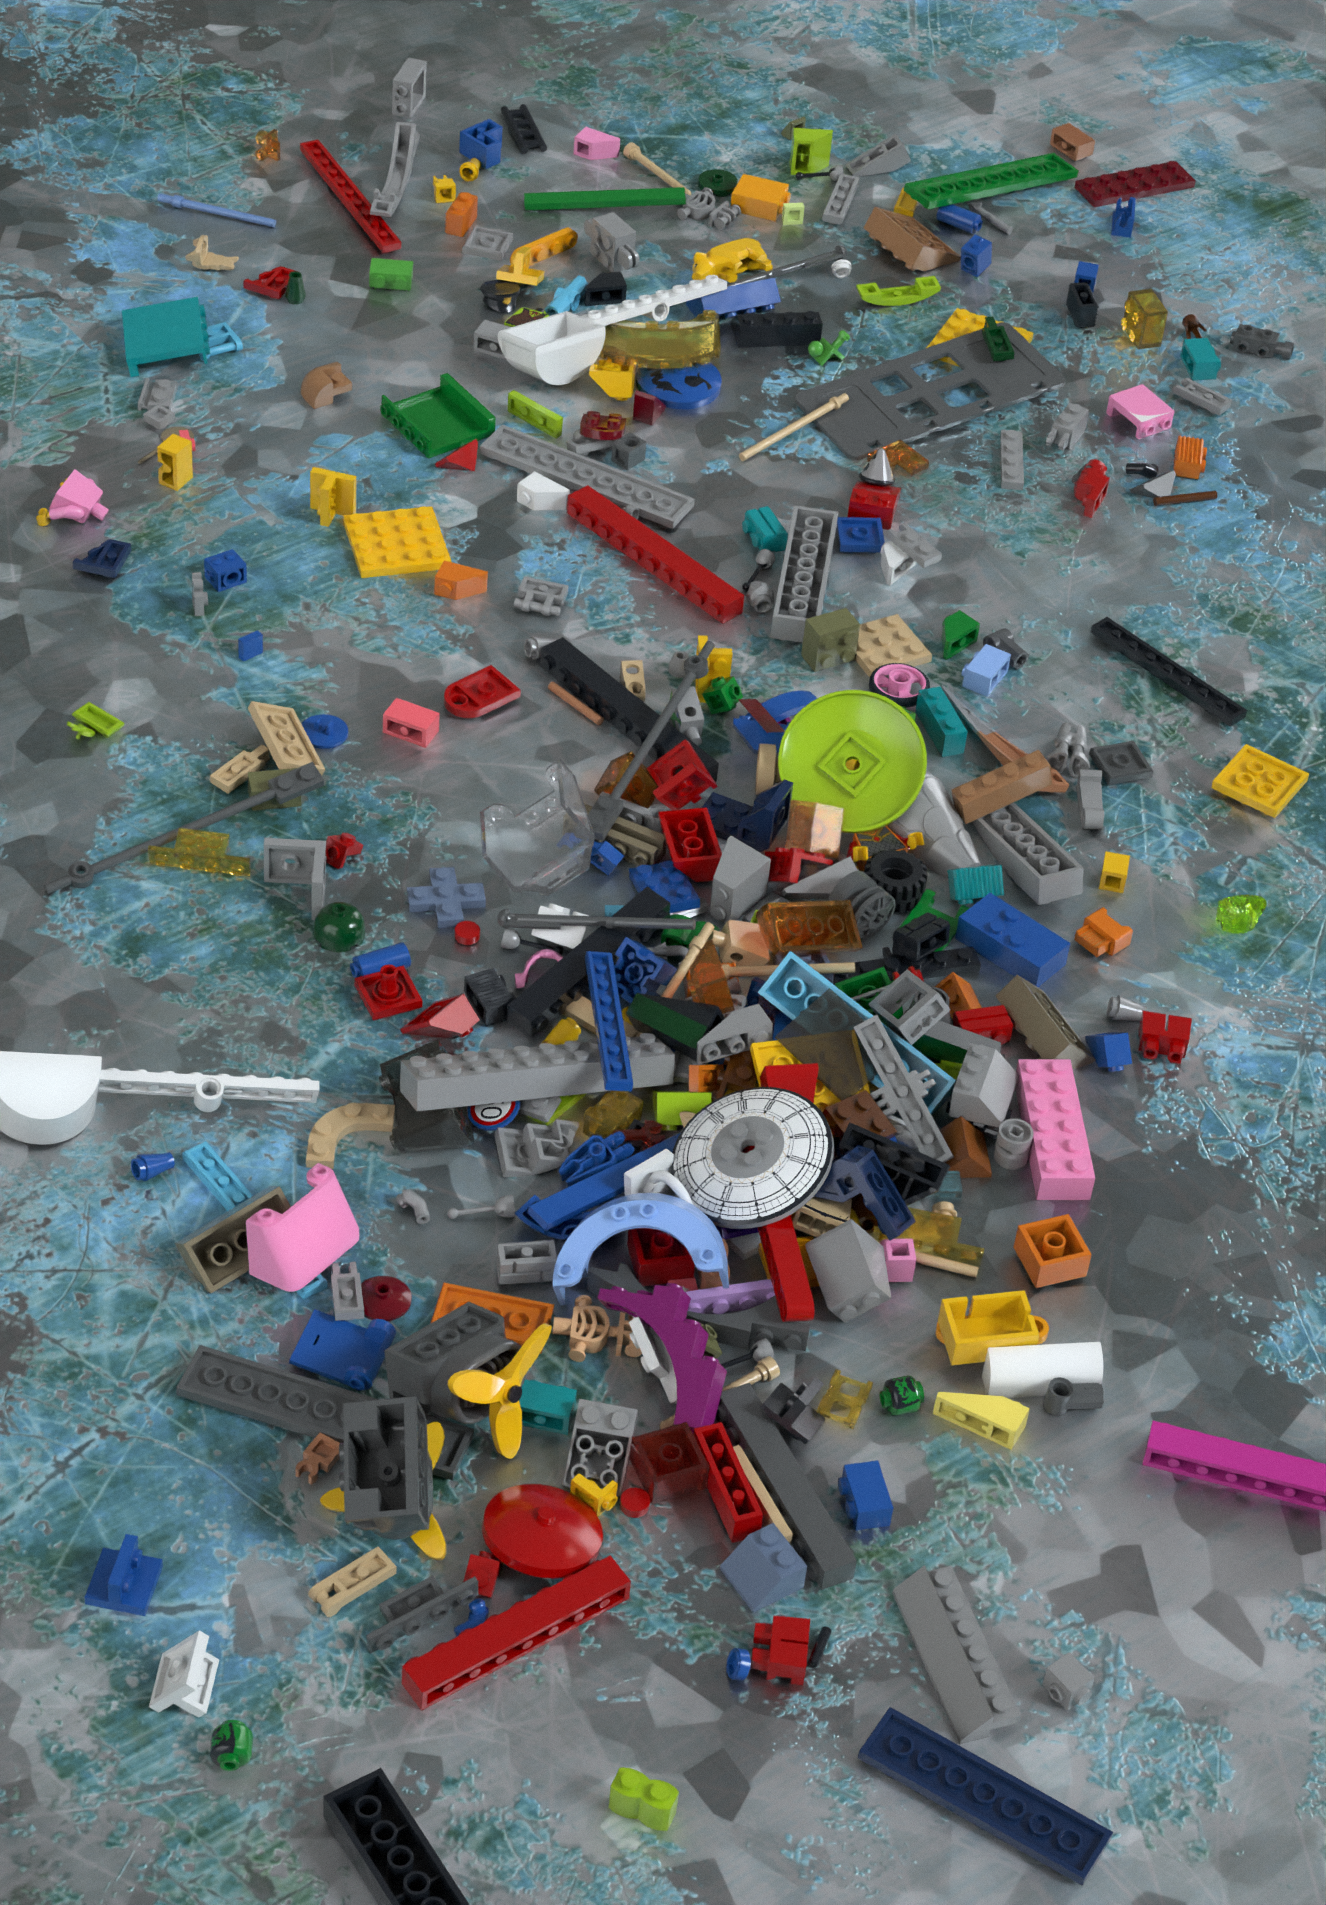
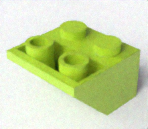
M793 128L790 154L791 175H796L797 172L802 174L817 173L829 167L833 130Z

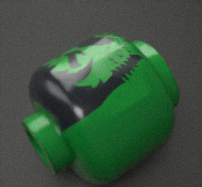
M910 1375L886 1380L883 1391L879 1393L882 1407L887 1408L893 1416L918 1411L925 1398L922 1384Z
M227 1720L217 1726L211 1736V1760L226 1771H235L249 1763L253 1748L252 1731L243 1722L238 1720Z

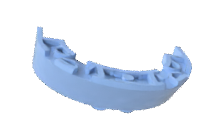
M661 1193L626 1195L596 1208L577 1225L564 1243L557 1257L553 1273V1289L560 1306L566 1305L565 1287L574 1286L579 1283L581 1278L587 1277L590 1258L594 1250L602 1242L622 1231L635 1228H650L663 1231L680 1241L688 1250L698 1270L702 1272L718 1271L723 1289L729 1288L726 1250L720 1233L713 1222L691 1203Z

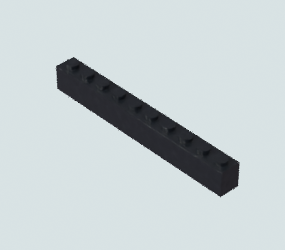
M562 637L541 647L540 666L542 669L601 715L604 720L612 724L620 733L634 742L636 746L641 747L660 715L565 638ZM667 722L648 755L657 761L686 739L716 782L719 763ZM679 768V769L675 772V774H677V773H678L679 771H681L683 768Z

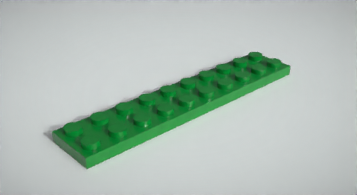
M1055 153L905 183L903 191L910 195L912 199L922 204L924 208L932 210L937 207L979 200L988 196L993 197L1002 193L1007 194L1016 190L1067 181L1068 179L1077 178L1079 170Z

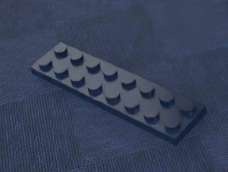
M889 1707L859 1750L858 1759L1081 1886L1085 1883L1112 1838L1113 1831L892 1707Z

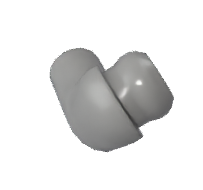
M410 1189L402 1190V1193L396 1197L398 1205H401L402 1208L410 1205L414 1210L417 1223L425 1224L429 1222L430 1216L426 1201Z

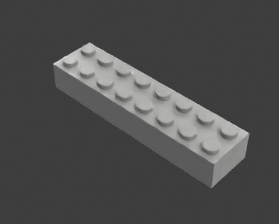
M794 505L770 638L803 643L805 620L822 615L836 535L837 511Z

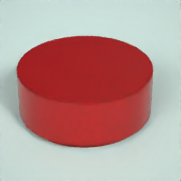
M472 921L458 923L455 926V940L463 945L477 943L480 939L479 925Z
M637 1487L626 1489L620 1498L621 1511L631 1518H639L647 1514L650 1508L649 1494Z

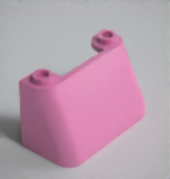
M320 1163L313 1166L306 1175L307 1183L314 1187V1189L287 1211L281 1214L271 1209H262L246 1220L249 1274L284 1291L294 1292L304 1288L359 1241L358 1224L336 1175L331 1168Z

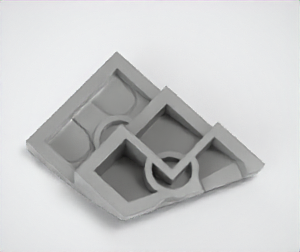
M556 1119L552 1126L527 1123L523 1130L498 1127L494 1136L502 1176H531L560 1167L568 1156L574 1136L579 1128V1122Z

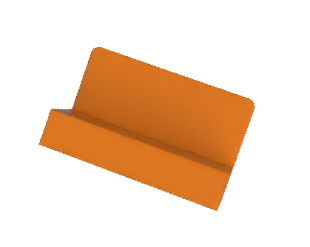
M954 972L934 986L947 993L951 1018H953L955 1011L982 1008L970 983Z

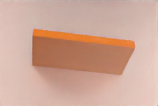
M443 1282L431 1323L465 1303L471 1302L501 1315L505 1322L506 1338L522 1346L539 1326L544 1323L550 1325L554 1304Z

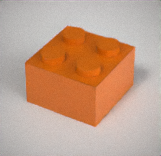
M1069 1214L1018 1225L1013 1248L1035 1288L1087 1276L1092 1254Z

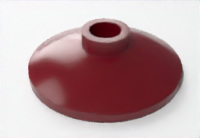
M375 1276L361 1283L364 1317L370 1320L382 1319L388 1322L402 1317L409 1310L412 1301L411 1292L408 1286L401 1280L391 1276Z

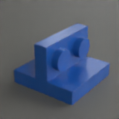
M125 1534L120 1551L103 1547L85 1595V1605L146 1616L163 1568V1559L142 1555V1550L138 1549V1536Z

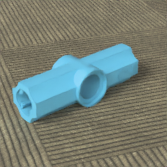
M578 275L565 288L558 287L553 300L544 308L546 314L552 316L569 310L575 311L579 305L580 298L585 294V287L589 284L585 277Z

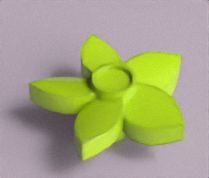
M69 721L67 722V726L72 728L71 731H78L75 737L80 740L81 735L92 737L96 733L82 724L76 725Z

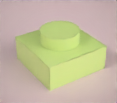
M803 202L783 203L781 220L783 225L803 224L805 208Z

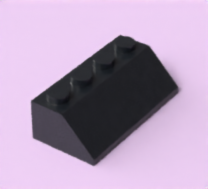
M819 312L746 313L736 315L731 320V327L738 348L809 345L812 341L821 340L823 323Z

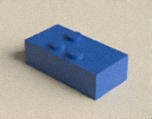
M988 893L959 916L956 940L967 947H973L975 952L1014 977L1019 975L1037 987H1040L1066 965L1070 942L992 893Z

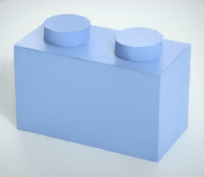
M985 644L980 652L976 651L972 661L965 664L962 670V676L964 677L962 687L988 697L1007 674L1011 654Z

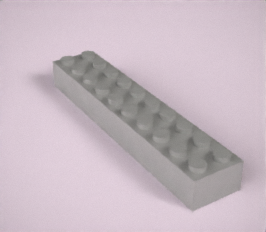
M643 1033L640 1034V1037L626 1036L633 1088L673 1084L675 1054L654 1034ZM597 1038L590 1039V1042L581 1043L578 1041H566L561 1045L543 1043L539 1047L531 1048L516 1046L511 1050L493 1048L489 1049L488 1052L481 1053L465 1051L462 1055L443 1053L432 1058L414 1056L410 1060L401 1061L400 1092L416 1111L612 1091L605 1090Z

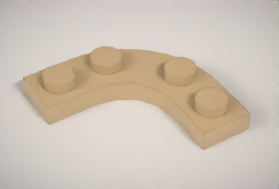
M349 1103L323 1115L315 1123L309 1135L306 1167L312 1168L317 1163L334 1169L335 1152L338 1142L349 1133L364 1130L393 1132L395 1105Z

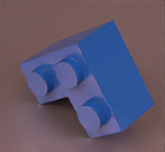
M487 119L460 131L459 153L468 159H479L481 167L485 169L501 163L503 127L491 119Z

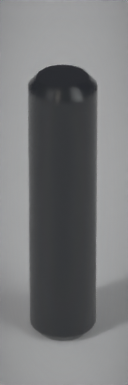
M827 1626L821 1628L808 1660L810 1667L815 1668L819 1665L832 1632Z

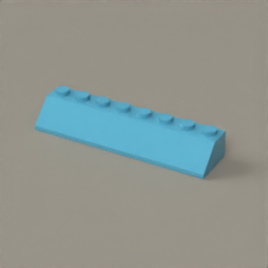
M791 951L758 991L761 996L812 1036L853 1031V1027L873 1017L871 1013ZM883 1024L908 1073L916 1070L919 1074L928 1069L931 1075L923 1079L922 1082L925 1083L934 1079L936 1084L927 1089L929 1094L922 1098L930 1114L933 1115L951 1096L956 1080ZM854 1030L866 1078L880 1089L884 1084Z

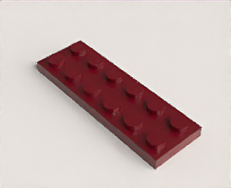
M1169 161L1167 163L1153 164L1147 167H1137L1131 170L1076 180L1074 188L1095 208L1115 204L1119 198H1122V202L1129 201L1130 197L1140 199L1194 188L1196 180L1177 161Z

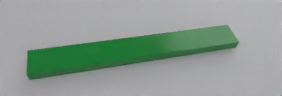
M685 187L524 193L525 210L685 205L686 197Z

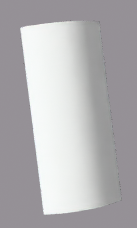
M1100 1342L990 1347L987 1349L982 1372L986 1395L1004 1396L1006 1398L1045 1396L1050 1381L1057 1377L1065 1378L1071 1383H1102L1103 1353Z

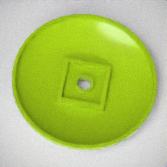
M843 690L815 699L796 714L782 737L778 755V768L781 781L785 779L793 782L791 803L804 817L816 825L831 831L862 833L877 830L892 823L911 807L919 795L925 780L927 753L919 727L900 705L877 693L863 690ZM855 759L859 762L860 766L856 770H849L845 764L848 760Z

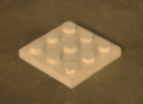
M898 614L860 624L855 661L869 677L876 668L889 663H902L915 667L931 662L932 654Z

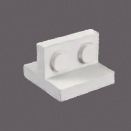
M197 1631L162 1653L149 1704L151 1709L161 1712L175 1704L199 1718L207 1713L219 1659L206 1652L208 1635Z

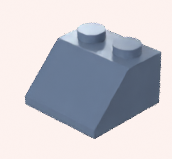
M772 1523L749 1534L720 1565V1570L754 1613L804 1588L807 1565L775 1524Z

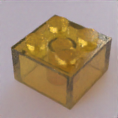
M1152 289L1129 291L1128 298L1125 301L1124 318L1121 320L1122 329L1126 331L1138 350L1161 347L1168 311Z

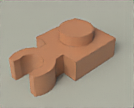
M319 1433L304 1450L303 1460L296 1465V1477L299 1478L303 1472H311L308 1476V1483L313 1484L318 1480L320 1469L328 1473L340 1459V1443Z

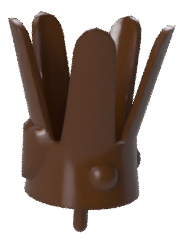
M1189 314L1183 318L1182 324L1185 327L1187 339H1191V332H1193L1196 338H1202L1198 327L1204 332L1207 330L1198 321V317L1194 314Z

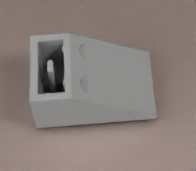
M579 1399L563 1487L570 1488L571 1480L580 1473L588 1480L594 1481L601 1489L614 1480L618 1483L616 1496L621 1497L637 1426L638 1409Z

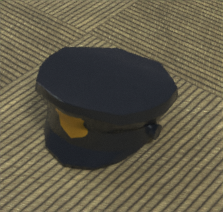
M492 280L486 281L481 285L480 290L484 294L483 302L499 313H510L515 310L516 300L520 293V287L516 282Z

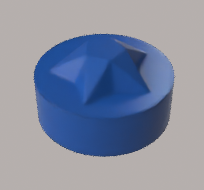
M734 1648L730 1651L727 1658V1674L732 1680L743 1681L747 1678L751 1668L750 1654L746 1649Z

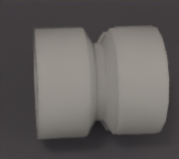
M1015 1118L1007 1119L1000 1124L994 1149V1159L1001 1167L1016 1170L1026 1165L1034 1135L1030 1124Z

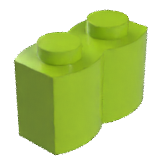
M622 1767L619 1768L611 1784L608 1807L619 1816L639 1819L641 1823L651 1829L668 1831L677 1811L679 1791L665 1781L649 1780L647 1776L635 1769Z

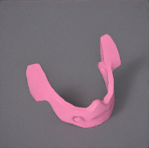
M550 949L537 951L526 962L523 973L515 974V987H525V983H528L529 978L528 970L537 960L549 958L559 962L563 957L558 952Z

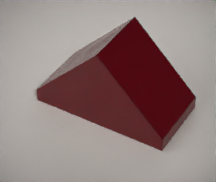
M636 390L633 420L653 426L664 412L666 405L656 396Z

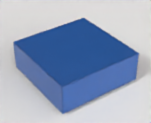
M258 630L238 639V654L243 662L263 653V634Z

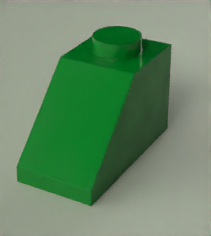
M961 610L944 619L941 636L943 658L948 660L977 642L980 623Z

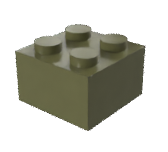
M847 608L806 619L801 656L814 672L855 661L860 623Z

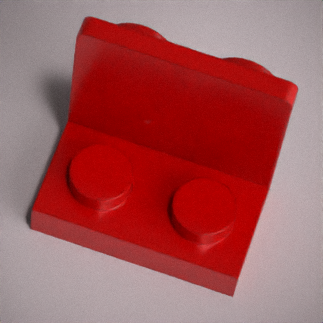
M776 847L775 851H765L764 854L771 859L768 883H798V877L801 872L800 864L833 865V860L825 859V854L810 852L809 854L800 848L786 849Z

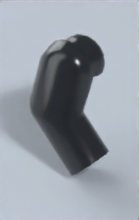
M1127 463L1126 473L1139 474L1152 479L1158 475V466L1149 463Z

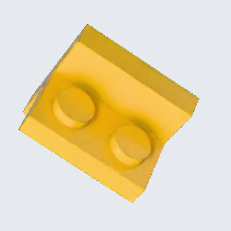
M523 246L516 252V255L512 256L511 265L504 264L497 270L496 279L537 286L544 280L545 271L529 268L531 248Z
M317 467L311 469L310 508L317 510V515L320 516V525L329 527L336 514L352 515L356 513V476Z
M698 635L696 655H699L708 641V636ZM714 648L707 658L709 669L707 675L695 679V688L700 703H706L702 693L711 685L710 682L714 678L719 676L724 678L730 677L733 656L732 648Z

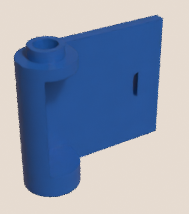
M314 1309L289 1359V1364L348 1385L355 1390H368L372 1387L385 1359V1350L391 1346L396 1336V1329L391 1323L382 1319L370 1321L367 1328L345 1320L335 1321L334 1316Z

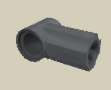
M1003 628L984 637L983 646L987 644L1011 654L1009 664L1016 670L1022 668L1028 661L1029 654L1014 642L1013 635L1008 629Z
M1057 1377L1049 1383L1043 1400V1407L1048 1413L1056 1416L1065 1414L1068 1409H1099L1104 1404V1390L1102 1384L1071 1383L1065 1378Z

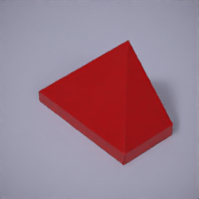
M475 439L434 463L437 468L475 471L478 441Z

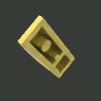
M938 1392L933 1414L1012 1450L1026 1427L1030 1408L1004 1396Z

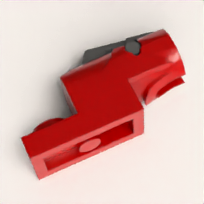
M1096 459L1089 460L1072 477V483L1075 484V498L1083 501L1082 506L1085 507L1083 516L1089 518L1093 517L1106 497L1110 477L1105 475L1107 467L1103 462Z

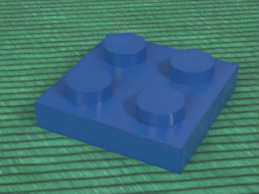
M838 517L836 531L840 552L881 553V548L885 543L881 518Z

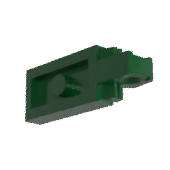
M993 316L985 317L982 335L993 361L1014 359L1015 353L1004 326H997Z

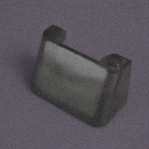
M438 1039L380 1064L382 1075L379 1076V1081L383 1090H388L393 1096L398 1126L392 1129V1135L389 1136L390 1142L395 1151L399 1150L403 1154L460 1149L475 1143L471 1121L467 1112L468 1106L416 1111L400 1092L401 1061L410 1060L414 1056L432 1058L438 1054H448Z

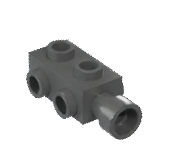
M1239 324L1237 331H1233L1230 338V343L1233 344L1232 349H1236L1240 353L1249 352L1257 354L1260 358H1273L1274 354L1282 355V358L1291 359L1294 349V343L1279 342L1280 333L1269 329L1255 328L1251 325Z

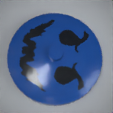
M664 353L653 356L639 366L636 374L638 391L656 396L666 405V408L688 410L703 407L713 402L721 391L722 378L718 369L707 360L691 354Z

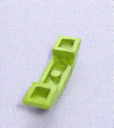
M935 276L915 278V284L910 286L879 289L875 282L857 284L856 289L861 299L866 302L882 306H900L929 298L941 291V286Z

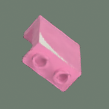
M1143 384L1110 395L1106 411L1110 417L1122 414L1137 427L1135 436L1137 439L1170 429L1174 416V410Z

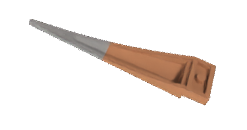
M941 686L951 705L1003 766L1028 755L995 732L972 713L945 686ZM1051 768L1052 785L1039 791L1065 793L1069 784L1057 770Z

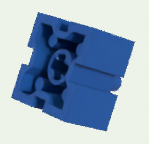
M625 937L615 953L619 957L614 965L618 993L629 1003H632L636 993L661 996L656 992L661 984L667 986L677 968L664 959L654 955V952L628 937Z

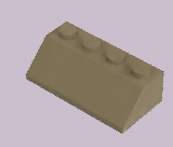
M1016 975L996 995L1001 1005L1005 1006L1008 1016L1014 1020L1013 1027L1020 1034L1026 1036L1025 1043L1027 1046L1040 1055L1038 1059H1070L1072 1069L1092 1064L1096 1060L1046 993L1037 986Z
M269 1186L179 1240L175 1245L190 1271L211 1294L249 1271L246 1220L262 1209H271L283 1214L291 1206L280 1186Z

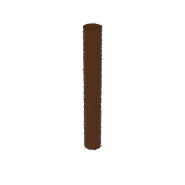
M1215 490L1154 497L1153 504L1154 506L1213 500L1217 499V492Z

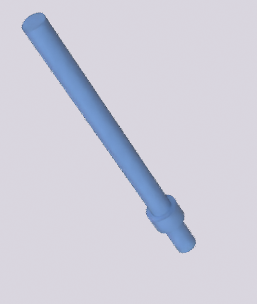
M158 194L157 200L159 202L172 204L176 208L181 209L185 207L275 228L276 226L275 219L191 201L179 195Z

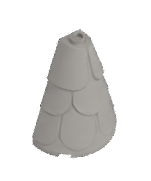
M926 772L923 786L914 803L902 816L886 826L893 833L903 838H907L913 832H922L925 845L916 846L913 850L909 849L907 853H913L916 855L915 858H920L928 869L948 879L947 870L982 866L970 834L965 830L948 791L938 777L934 776L931 772Z

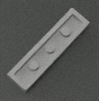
M840 174L824 210L822 221L842 225L859 185L860 177Z
M1001 430L1002 489L1023 490L1024 486L1022 432L1015 430Z

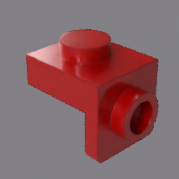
M349 833L328 836L326 840V863L337 869H342L346 857L361 854L364 845L356 841V837Z
M480 1551L478 1556L470 1554L463 1582L476 1577L478 1580V1595L492 1598L499 1570H502L503 1564L496 1560L497 1557L493 1553Z

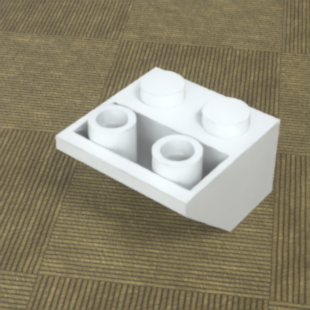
M550 903L549 907L540 905L538 914L570 915L571 909ZM573 911L572 914L576 916H589L576 911ZM561 925V930L533 929L531 935L574 949L599 926Z

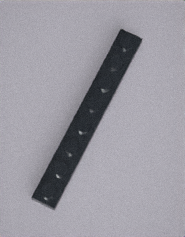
M1109 617L1092 625L1091 633L1228 726L1231 727L1246 717L1247 710Z

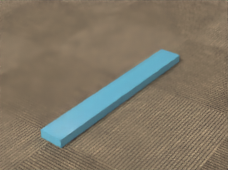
M206 1141L182 1152L183 1160L227 1211L253 1196ZM320 1273L304 1288L296 1292L305 1300L326 1289L328 1281Z

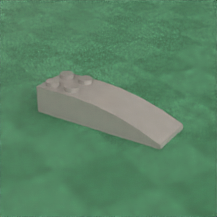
M1014 802L972 821L998 863L1013 881L1038 905L1048 904L1060 899H1068L1083 893L1084 868Z

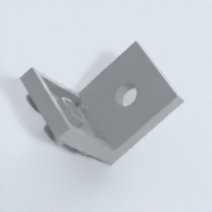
M264 838V882L312 884V920H315L324 904L326 841ZM286 859H292V860H294V861H296V862H295V863H287V862H285V860H286Z

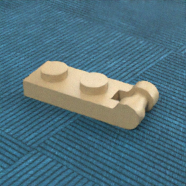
M378 1546L315 1584L310 1589L308 1595L315 1603H320L321 1610L327 1617H332L339 1612L341 1607L395 1575L397 1566ZM334 1590L337 1594L330 1597L328 1593Z

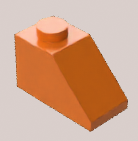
M444 561L435 575L434 595L459 600L485 593L487 591L488 571Z

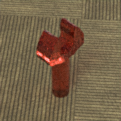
M646 1120L642 1129L613 1131V1134L619 1131L622 1132L625 1140H643L648 1148L665 1139V1135H653L660 1133L662 1124L652 1120Z

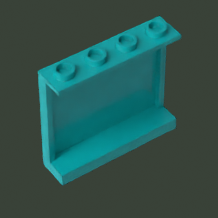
M198 297L122 310L125 353L130 377L139 376L138 364L199 353L203 355L204 364H208L207 355L211 353L208 343L206 312L204 304L200 305Z

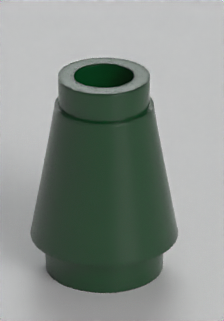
M293 271L289 274L285 293L287 301L294 305L303 303L306 298L302 274L298 271Z

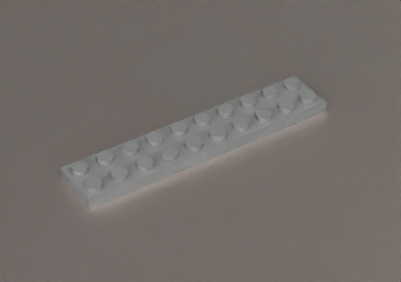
M501 425L480 445L479 453L491 459L501 461L530 474L535 471L575 491L589 485L618 507L623 509L626 505L636 506L639 508V516L662 524L665 527L673 529L694 507V498L505 425Z

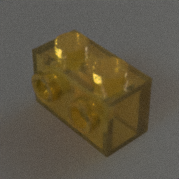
M628 1091L605 1093L594 1107H589L583 1115V1134L588 1137L595 1134L605 1139L620 1131L623 1133L627 1131L634 1119L641 1121L644 1101Z

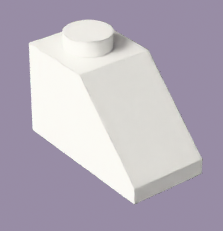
M534 471L518 483L517 502L534 511L566 510L570 490Z
M892 541L884 543L881 548V568L886 584L891 586L914 567L916 562Z

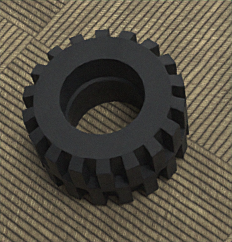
M881 850L880 853H874L871 858H868L864 873L873 879L877 886H881L895 899L894 912L899 914L905 913V911L910 912L918 904L925 892L928 875L927 867L920 858H915L916 855L906 853L905 850Z

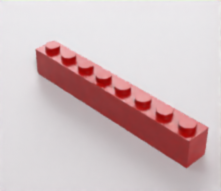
M611 1555L602 1560H595L587 1568L576 1574L571 1573L567 1575L561 1582L551 1587L542 1588L536 1595L525 1601L516 1602L510 1609L499 1615L494 1614L488 1617L484 1623L472 1629H465L457 1637L446 1643L437 1644L431 1651L420 1657L416 1656L409 1659L402 1666V1685L421 1711L628 1600L631 1580Z

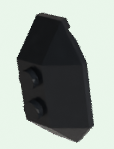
M850 1122L838 1146L841 1155L858 1145L873 1149L907 1206L938 1192L950 1168V1165Z

